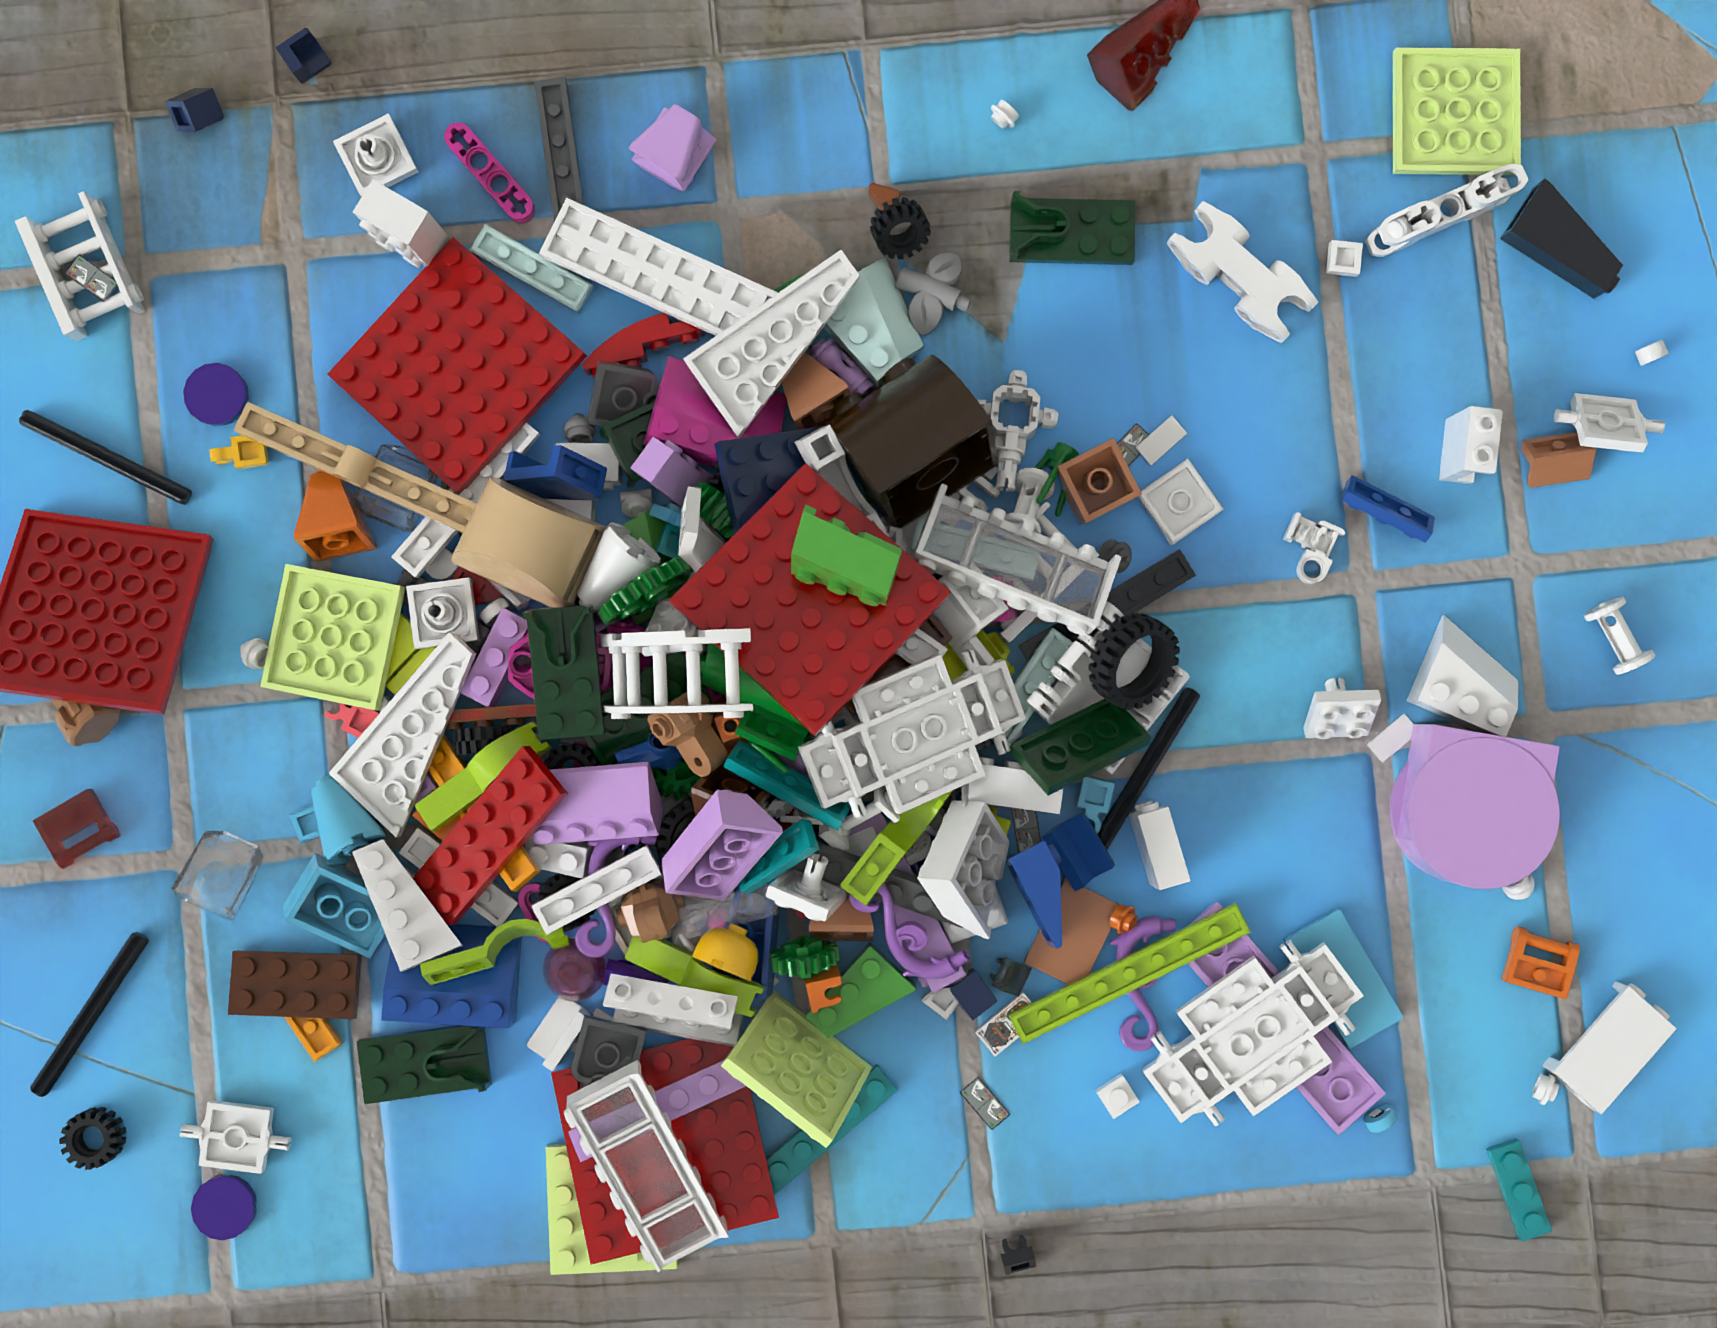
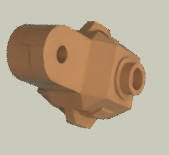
M687 691L668 702V705H688ZM701 691V704H710L708 697ZM715 712L652 713L648 716L647 721L650 724L653 735L659 738L664 746H676L689 768L696 775L706 777L726 762V748L711 726Z
M51 699L58 709L55 715L56 725L64 735L65 740L73 746L101 741L112 731L120 719V709Z
M652 879L625 893L621 898V908L616 909V915L621 928L627 926L631 936L640 937L641 941L645 943L654 939L659 941L664 939V936L669 935L668 931L680 920V908L686 907L683 895L666 893L664 881Z

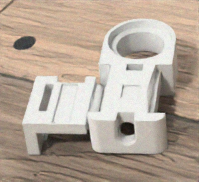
M1296 512L1290 521L1283 540L1289 543L1294 540L1302 544L1300 548H1309L1303 551L1296 572L1302 582L1314 584L1323 580L1327 575L1333 561L1328 558L1337 537L1345 535V531L1326 521H1320L1316 524ZM1307 561H1315L1319 564L1320 574L1318 577L1309 578L1305 575L1304 565Z

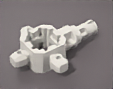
M1013 370L1009 376L1008 385H1001L993 392L991 403H987V400H977L992 420L999 463L995 489L1002 492L1005 483L1007 484L1006 492L1015 491L1017 465L1021 464V458L1025 456L1026 442L1034 437L1037 425H1041V428H1054L1058 422V412L1056 410L1045 407L1043 410H1039L1041 397L1034 389L1026 388L1027 375L1026 372L1020 370ZM1005 399L1014 403L1025 402L1024 405L1029 406L1030 411L1028 426H1024L1023 429L1018 428L1019 426L1011 425L1004 427L1003 423L998 422L1000 402L1004 403Z

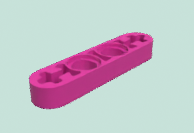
M460 122L449 125L445 130L444 139L450 150L514 222L523 224L531 221L535 214V205L528 194L467 125ZM455 134L464 135V139L471 147L468 151L459 142H456ZM478 154L488 157V163L483 169L472 167V159ZM496 178H506L508 180V187L505 191L498 193L492 190V183ZM512 195L520 204H525V213L515 212L516 208L509 200Z

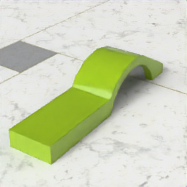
M532 721L485 746L471 759L465 769L414 805L430 831L437 832L474 805L522 746H531L539 757L552 748L547 741L541 743L534 733V730L537 729L535 722Z
M953 790L901 813L900 821L896 823L891 820L875 838L841 883L840 887L864 906H867L905 854L912 848L935 818Z
M530 919L510 920L498 926L486 938L482 946L420 963L421 973L430 985H434L494 967L496 956L502 947L514 938L525 935L538 936L547 941L554 950L570 945L569 937L565 935L563 927L546 935L539 921Z
M632 937L624 959L683 987L738 996L735 1013L748 1017L755 1016L757 1010L751 1008L755 994H762L765 986L752 980L747 981L720 974L693 958V952L665 939L659 941L654 939L643 943L640 937Z

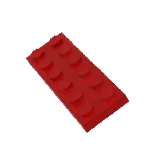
M522 746L413 877V880L448 926L458 923L568 794L531 746Z

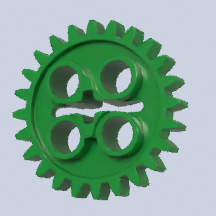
M680 556L673 558L669 562L666 561L659 567L652 566L636 576L634 581L631 580L626 586L613 593L609 597L610 600L598 609L597 614L605 626H612L616 622L627 619L634 614L639 615L656 605L658 600L662 601L665 596L682 585L681 581L688 578V575L693 573V569Z

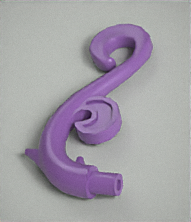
M657 836L588 841V845L595 846L589 862L588 875L603 868L605 860L615 848L622 845L621 850L624 851L632 844L639 846V843L655 846ZM608 903L598 907L607 930L606 939L603 943L596 944L589 937L590 931L600 925L598 920H589L577 929L575 943L579 951L586 956L601 957L607 954L614 946L616 929Z
M884 883L877 891L883 898L885 938L894 958L907 970L903 973L904 977L945 978L958 972L959 967L970 960L968 953L964 949L953 956L947 955L942 959L931 957L932 961H925L912 955L904 947L902 940H911L908 944L909 950H921L926 946L928 939L926 929L915 921H906L897 926L893 900L886 884ZM849 894V900L857 910L869 913L878 910V902H869L867 906H864Z
M1150 916L1138 920L1131 932L1125 931V933L1110 941L1111 945L1118 946L1116 961L1131 954L1136 943L1142 938L1143 942L1147 943L1152 935H1159L1161 931H1175V919H1160L1159 916ZM1155 979V980H1153V981H1151V982H1149V983H1147V984H1145V985H1143V986H1141V987H1139V988H1148V987H1151L1152 985H1154V984L1156 983L1157 979ZM1139 988L1127 994L1149 1023L1148 1034L1144 1037H1136L1133 1034V1026L1136 1022L1140 1021V1017L1132 1015L1124 1020L1120 1026L1119 1035L1127 1048L1141 1052L1150 1049L1154 1045L1150 1037L1153 1034L1156 1036V1032L1159 1030L1153 1011Z

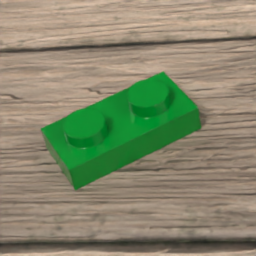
M753 704V711H745L744 717L741 718L735 732L736 735L793 761L796 760L800 752L798 746L804 744L809 733L805 727Z

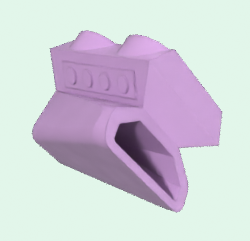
M674 104L669 109L663 108L656 121L638 136L628 149L635 153L631 160L641 169L677 191L684 192L693 182L694 175L702 162L708 158L711 148L717 139L702 127L701 120Z

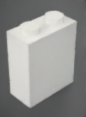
M1153 800L1134 805L1136 810L1129 813V818L1149 885L1158 890H1163L1190 882L1191 880L1169 807L1153 802Z

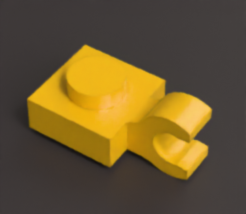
M243 435L230 437V447L209 449L211 462H216V465L228 464L234 461V466L238 470L269 465L267 446Z

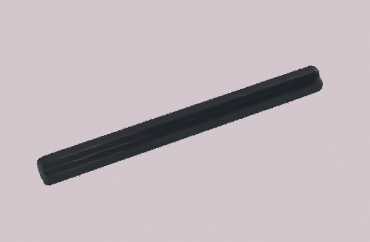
M23 411L19 418L20 425L179 504L186 505L192 496L190 489L32 411Z
M1186 687L1103 821L1097 835L1106 850L1111 845L1198 702L1200 694L1194 689Z
M135 932L129 936L30 1086L32 1093L39 1097L48 1095L146 947L149 939L145 935Z

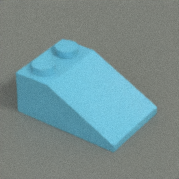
M314 854L282 906L285 921L370 959L385 936V932L364 880L343 866H328L324 857Z

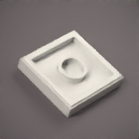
M1186 459L1141 491L1142 495L1137 497L1171 546L1224 510L1189 459Z

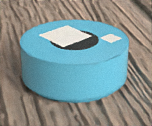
M1383 1104L1369 1110L1364 1115L1363 1121L1370 1132L1379 1133L1391 1128L1397 1121V1115L1391 1105Z

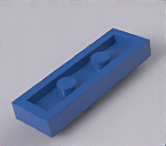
M1353 475L1345 483L1341 501L1347 503L1351 508L1361 510L1375 517L1380 523L1389 524L1403 531L1410 538H1417L1426 543L1431 537L1435 521L1434 516Z

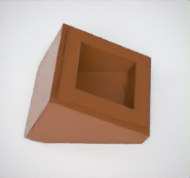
M870 183L869 198L881 210H884L882 206L884 202L887 201L888 205H892L893 198H897L898 201L900 200V191L876 183Z

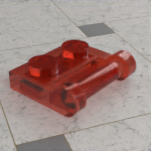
M93 789L84 790L33 820L52 857L62 869L74 864L76 858L106 841L112 842L120 837L117 826L109 819ZM96 823L100 831L69 849L64 848L61 842Z

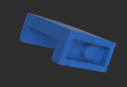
M562 445L552 446L549 464L547 465L539 463L517 451L510 452L503 481L544 499H595L602 497L607 468Z

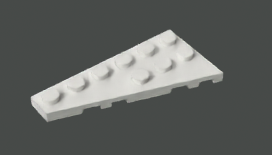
M842 250L829 257L683 358L738 438L742 436L859 281L860 275Z
M449 632L329 772L345 790L396 838L400 837L403 833L476 656V653L454 632Z

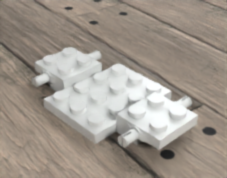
M970 648L961 652L967 671L953 680L949 678L941 654H936L865 684L852 698L860 722L856 721L842 728H834L832 721H830L821 730L822 733L814 740L798 746L820 806L825 809L839 802H849L854 819H859L868 814L861 796L885 785L895 813L901 814L985 776L986 774L975 745L993 738L998 755L1005 754L1011 751L1005 732L1013 725L1026 720L1005 660L999 659L988 665H979L974 648Z
M1287 940L1286 944L1292 953H1290L1284 943L1279 948L1290 960V963L1284 970L1270 978L1255 956H1252L1176 1010L1178 1016L1192 1033L1180 1043L1173 1045L1169 1044L1161 1031L1156 1032V1036L1153 1034L1150 1037V1040L1160 1051L1157 1059L1142 1069L1143 1073L1180 1123L1193 1114L1204 1111L1214 1126L1219 1125L1218 1120L1222 1123L1225 1117L1214 1104L1235 1091L1254 1117L1332 1063V1060L1315 1039L1314 1035L1334 1021L1345 1036L1349 1035L1350 1032L1343 1024L1344 1022L1353 1032L1356 1027L1345 1013L1353 1003L1364 995L1324 942L1310 952L1300 954L1292 941Z

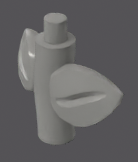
M942 253L936 255L928 262L925 274L903 268L898 277L897 289L916 294L908 306V314L913 326L922 335L930 333L939 324L943 316L944 307L951 311H954L955 308L967 311L971 300L960 296L961 290L952 287L958 281L962 268L960 257L956 254Z

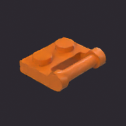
M1516 926L1511 934V947L1501 980L1566 1000L1579 957L1580 946L1570 941L1562 943L1528 933L1526 928ZM1528 945L1562 955V963L1559 965L1523 954L1525 946Z

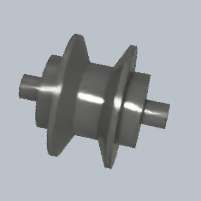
M1108 540L1102 545L1098 558L1109 562L1115 555L1121 556L1116 573H1122L1131 562V548L1125 542L1118 543L1116 540Z

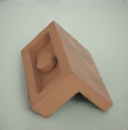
M1577 432L1522 440L1521 451L1530 464L1527 484L1530 488L1589 479L1596 448L1580 446Z

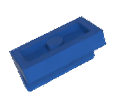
M1083 812L1054 826L1042 837L1047 846L1054 844L1062 859V862L1058 864L1074 891L1085 887L1094 877L1115 866L1114 861Z

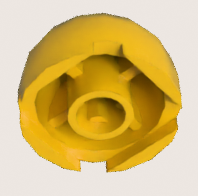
M730 923L728 929L715 927L708 930L696 945L692 957L739 978L751 981L758 963V950L755 943L746 937L748 930Z

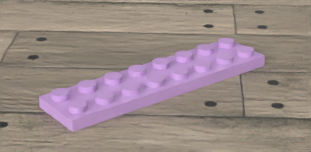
M1215 901L1190 924L1223 907L1219 902ZM1247 934L1187 963L1207 987L1217 982L1252 956H1255L1270 978L1280 973ZM1325 1027L1315 1034L1314 1037L1330 1057L1332 1063L1296 1088L1333 1131L1340 1135L1386 1093L1332 1031Z

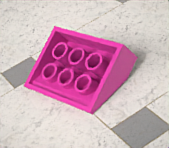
M668 356L643 445L647 446L652 437L663 444L668 439L683 450L682 453L697 463L713 467V462L718 463L714 444L719 441L738 439V437L686 363ZM774 392L740 438L781 432L787 401L786 396Z

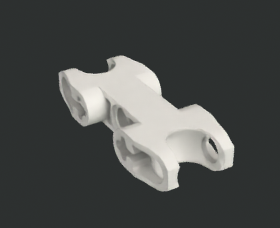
M1518 164L1505 165L1477 177L1471 183L1432 200L1414 204L1389 216L1365 241L1371 256L1384 257L1415 244L1420 239L1459 222L1476 218L1503 205L1510 196L1519 192L1529 179L1523 166ZM1513 172L1518 177V185L1510 189L1507 178H1501L1503 173ZM1441 205L1446 206L1450 210L1451 217L1445 216L1441 212ZM1380 234L1383 244L1390 245V247L1385 250L1379 249L1374 242L1376 235Z
M1202 201L1194 212L1207 229V240L1194 243L1184 236L1174 233L1166 244L1179 259L1184 269L1199 282L1208 285L1215 277H1218L1242 298L1234 307L1237 315L1251 328L1281 344L1290 333L1277 315L1279 303L1290 302L1300 309L1310 312L1318 303L1317 299L1300 275L1284 262L1276 260L1269 268L1263 265L1243 247L1250 238L1248 231L1231 215Z

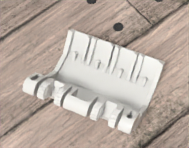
M1107 601L1101 616L1105 621L1100 618L1098 627H1096L1098 632L1094 637L1089 634H1080L1078 636V639L1085 647L1076 640L1057 662L1065 672L1057 666L1052 668L1051 672L1058 679L1057 683L1051 687L1041 682L1037 688L1045 697L1034 691L1026 701L1049 725L1104 699L1091 686L1093 683L1089 680V675L1092 673L1088 670L1090 663L1095 662L1090 656L1092 651L1097 652L1099 649L1094 646L1097 640L1103 642L1105 639L1102 635L1104 630L1112 631L1110 624L1115 620L1121 623V617L1124 616L1119 609ZM1141 638L1127 649L1120 660L1116 672V684L1119 688L1136 679L1148 663L1152 647ZM1172 666V669L1176 671L1174 677L1168 676L1167 681L1170 684L1167 688H1160L1162 694L1158 698L1152 696V703L1149 705L1143 703V708L1140 709L1133 707V710H1127L1146 731L1190 678L1189 674L1182 668ZM1126 757L1103 769L1113 774Z

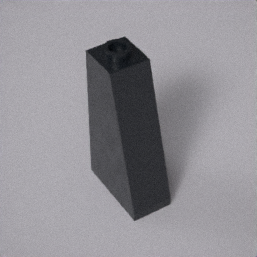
M1544 178L1534 186L1500 239L1593 299L1605 292L1607 294L1610 293L1620 280L1617 274L1623 267V264L1548 180Z

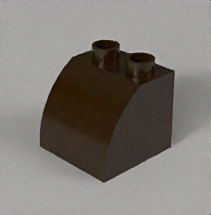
M932 354L919 363H916L913 358H907L896 363L885 373L883 377L884 386L866 398L861 393H853L846 396L833 407L830 412L832 420L825 424V426H831L845 452L847 467L888 526L903 528L928 512L941 484L948 486L945 496L950 497L999 465L991 418L957 375L943 361Z

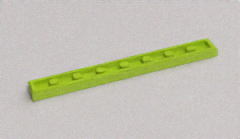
M1234 902L1009 1013V1018L1022 1044H1025L1249 934L1251 931L1238 905Z

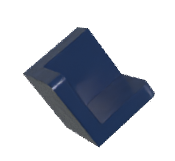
M308 28L302 29L275 47L301 84L332 64Z
M194 88L165 101L177 132H196L224 119L213 88Z
M972 967L968 970L969 974L951 987L950 990L969 1017L974 1020L998 1002V1000Z

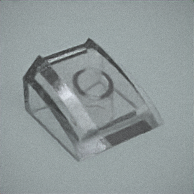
M383 444L375 456L376 459L434 485L438 478L409 449ZM360 487L356 489L352 496L355 507L368 518L400 529L402 532L414 531L421 517L420 514Z
M206 831L171 889L176 896L189 904H193L224 919L234 921L253 884L264 856L258 845L226 831Z

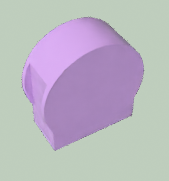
M1413 724L1408 760L1394 782L1389 804L1391 828L1400 849L1424 873L1436 879L1469 888H1501L1527 877L1545 860L1557 836L1560 810L1554 779L1560 746L1434 724Z

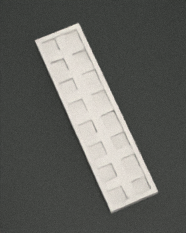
M566 198L539 252L540 256L546 260L714 336H717L778 293Z

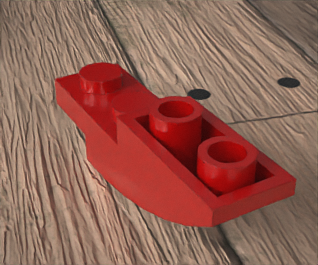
M666 313L654 315L633 323L604 341L582 363L583 370L588 376L593 375V378H595L598 360L641 368V363L648 362L647 349H651L652 352H659L668 349L669 344L681 342L682 345L693 344L700 341L699 337L706 336L705 331L683 321L671 324L669 315Z

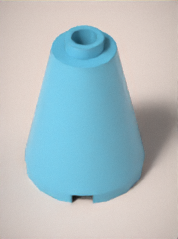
M331 775L324 776L315 782L316 786L313 787L311 793L323 855L328 866L336 867L350 863L348 857L353 856V851L382 839L385 841V832L376 820Z

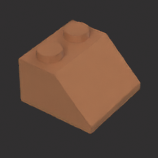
M1114 438L1057 466L1065 498L1079 525L1088 523L1142 495Z

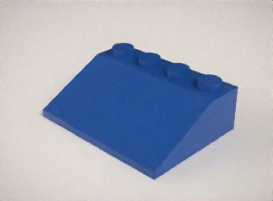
M1044 840L1009 858L1005 863L1048 945L1058 949L1062 946L1061 876L1057 864L1062 862V859L1054 844L1047 846Z
M466 924L449 925L448 927L463 947L437 958L484 945L486 938L497 927ZM522 936L512 939L502 947L496 956L494 967L434 985H430L424 979L420 965L401 972L391 949L383 988L381 1020L510 1028L516 1023Z

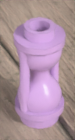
M822 338L810 350L813 354L812 358L828 370L834 371L840 379L846 382L851 394L861 393L864 397L874 386L869 380L870 376L832 338L827 341ZM842 359H843L850 367L846 366V365L843 363Z

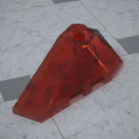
M1158 0L1106 35L1087 54L1096 81L1127 110L1134 111L1154 90L1157 85L1155 78L1162 66H1168L1172 59L1169 55L1177 40H1183L1200 10L1198 0Z

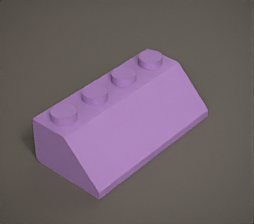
M649 762L550 770L568 794L534 832L531 838L534 845L658 836L664 806Z
M716 790L661 859L665 892L725 900L783 833L782 826L748 794L737 793L731 790Z

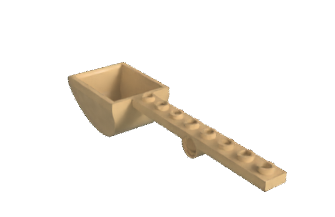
M250 402L246 403L233 429L238 434L463 533L451 557L453 564L551 608L574 605L578 597V589L603 532L607 527L494 476L489 477L478 502H472L382 462L365 451L351 445L346 446Z

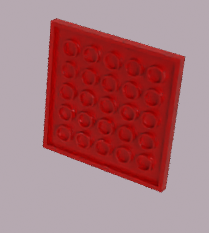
M452 237L432 259L429 266H426L327 375L455 493L460 495L583 362L587 355L460 242Z
M805 463L669 599V603L698 630L750 628L751 642H741L742 649H738L739 668L816 737L943 604L951 592L904 550H902L899 569L886 606L881 604L870 606L861 602L858 596L849 593L838 595L829 591L826 585L817 582L806 584L795 578L796 575L791 574V552L805 505L817 509L815 516L820 519L831 521L834 517L845 522V526L855 535L858 532H866L901 548ZM713 643L721 650V643Z
M25 509L0 584V692L165 715L214 539L209 534Z
M689 1038L644 1049L641 1051L639 1059L641 1075L647 1086L651 1085L654 1091H657L726 1059L733 1046ZM571 1068L551 1072L590 1264L640 1253V1245L642 1243L638 1236L632 1237L625 1223L627 1217L623 1209L617 1210L610 1197L612 1190L608 1183H602L598 1178L594 1167L597 1164L596 1161L591 1157L580 1162L568 1131L572 1130L564 1116L567 1096L582 1089L583 1083L574 1078ZM747 1086L671 1121V1128L676 1139L682 1140L688 1161L692 1167L696 1166L701 1176V1184L707 1194L711 1193L715 1201L716 1212L719 1217H725L728 1230L779 1218L750 1088ZM629 1087L582 1111L587 1120L591 1121L635 1101L636 1098ZM653 1129L605 1151L641 1216L688 1193ZM692 1204L648 1228L660 1248L704 1226L705 1223L695 1205Z

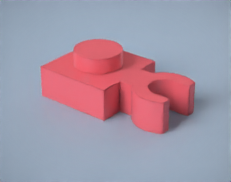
M338 703L340 706L338 713L335 714L331 711H325L324 713L328 719L344 720L341 729L359 738L380 714V711L357 706L350 707V705Z

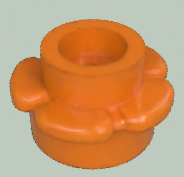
M1123 904L1116 907L1110 919V926L1118 930L1117 934L1122 935L1125 931L1131 932L1138 919V916L1135 914V908L1133 906L1127 907Z

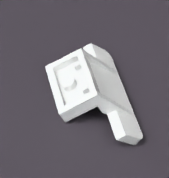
M971 560L968 569L982 574ZM943 576L938 581L951 594L933 614L953 637L949 645L963 663L964 660L961 652L974 648L979 665L990 664L994 659L976 637V634L1004 614L1009 608L1000 598L984 597L977 592V589L968 585L958 586L952 584L947 580V577Z

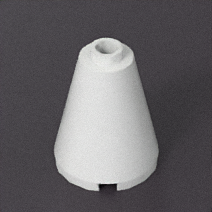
M611 522L605 528L577 592L580 598L579 604H593L594 613L599 611L598 609L610 600L609 597L613 593L626 586L631 580L634 581L636 576L652 566L658 567L661 562L658 553L642 538L636 540L629 535L631 533L629 529L614 522Z

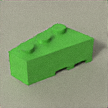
M869 942L840 973L842 984L835 988H828L825 991L827 997L841 995L842 1000L836 1005L820 1008L816 1013H812L810 1006L806 1010L805 1017L827 1038H830L917 990L916 984L910 978L904 977L903 972Z

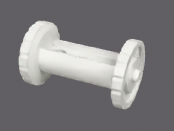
M1024 468L1016 473L1015 490L1018 491L1019 496L1013 513L1006 514L1004 520L1019 526L1024 520L1032 521L1036 524L1034 532L1041 534L1040 525L1035 520L1040 505L1036 503V499L1049 477L1047 472L1037 468ZM1054 482L1043 500L1052 496L1055 489ZM1004 537L1007 541H1010V542H1013V543H1017V544H1021V543H1019V542H1016V541H1014V540H1011V539H1009V538Z
M1624 596L1603 602L1583 615L1586 621L1598 620L1620 661L1612 668L1616 675L1636 669L1656 656L1653 650L1641 651L1619 609L1626 604ZM1606 617H1615L1616 624H1608L1606 622Z

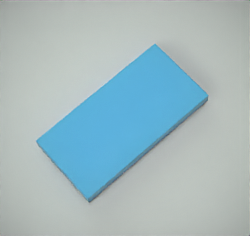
M1335 908L1284 938L1285 943L1287 940H1291L1300 954L1310 952L1324 942L1364 995L1353 1003L1345 1013L1356 1027L1353 1032L1344 1022L1343 1024L1350 1032L1349 1035L1345 1036L1336 1022H1332L1348 1049L1356 1047L1404 1018L1340 908Z

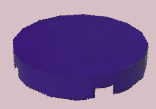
M220 363L204 364L195 369L187 378L183 390L184 403L190 414L200 422L212 426L232 423L238 415H241L249 399L248 386L241 375L233 368Z
M214 1176L202 1184L193 1196L191 1205L193 1222L201 1233L211 1239L227 1240L235 1238L248 1229L255 1219L256 1194L249 1183L239 1176Z

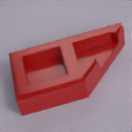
M458 567L451 579L468 577L472 579L475 606L493 602L501 597L505 598L486 578L464 568Z

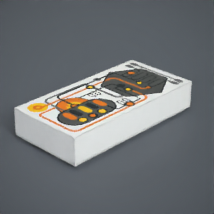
M1023 991L974 1030L995 1057L1019 1038L1008 1014L1031 1003V1000Z

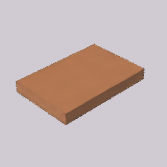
M1064 877L1061 883L1062 946L1058 949L1049 946L1039 928L1023 962L1066 984H1070L1088 975L1112 928L1110 926L1111 916L1120 904L1085 887L1074 891L1068 879Z

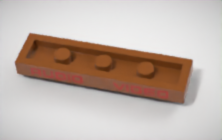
M535 704L453 710L445 730L462 729V723L474 722V727L493 726V720L505 719V725L525 724L524 718L536 717Z

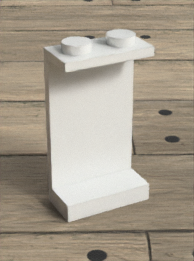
M1615 982L1612 987L1619 994L1560 1061L1549 1057L1542 1065L1543 1068L1554 1075L1562 1085L1588 1108L1601 1115L1677 1029L1668 1021L1670 1018L1669 1014L1655 1004L1651 1006L1644 1000L1646 994L1632 983L1627 986Z

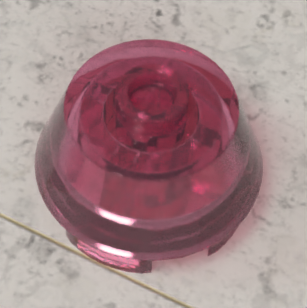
M569 938L570 945L549 950L543 964V975L548 988L556 996L568 1001H581L591 997L600 989L603 984L606 965L603 956L589 957L579 951L575 938Z

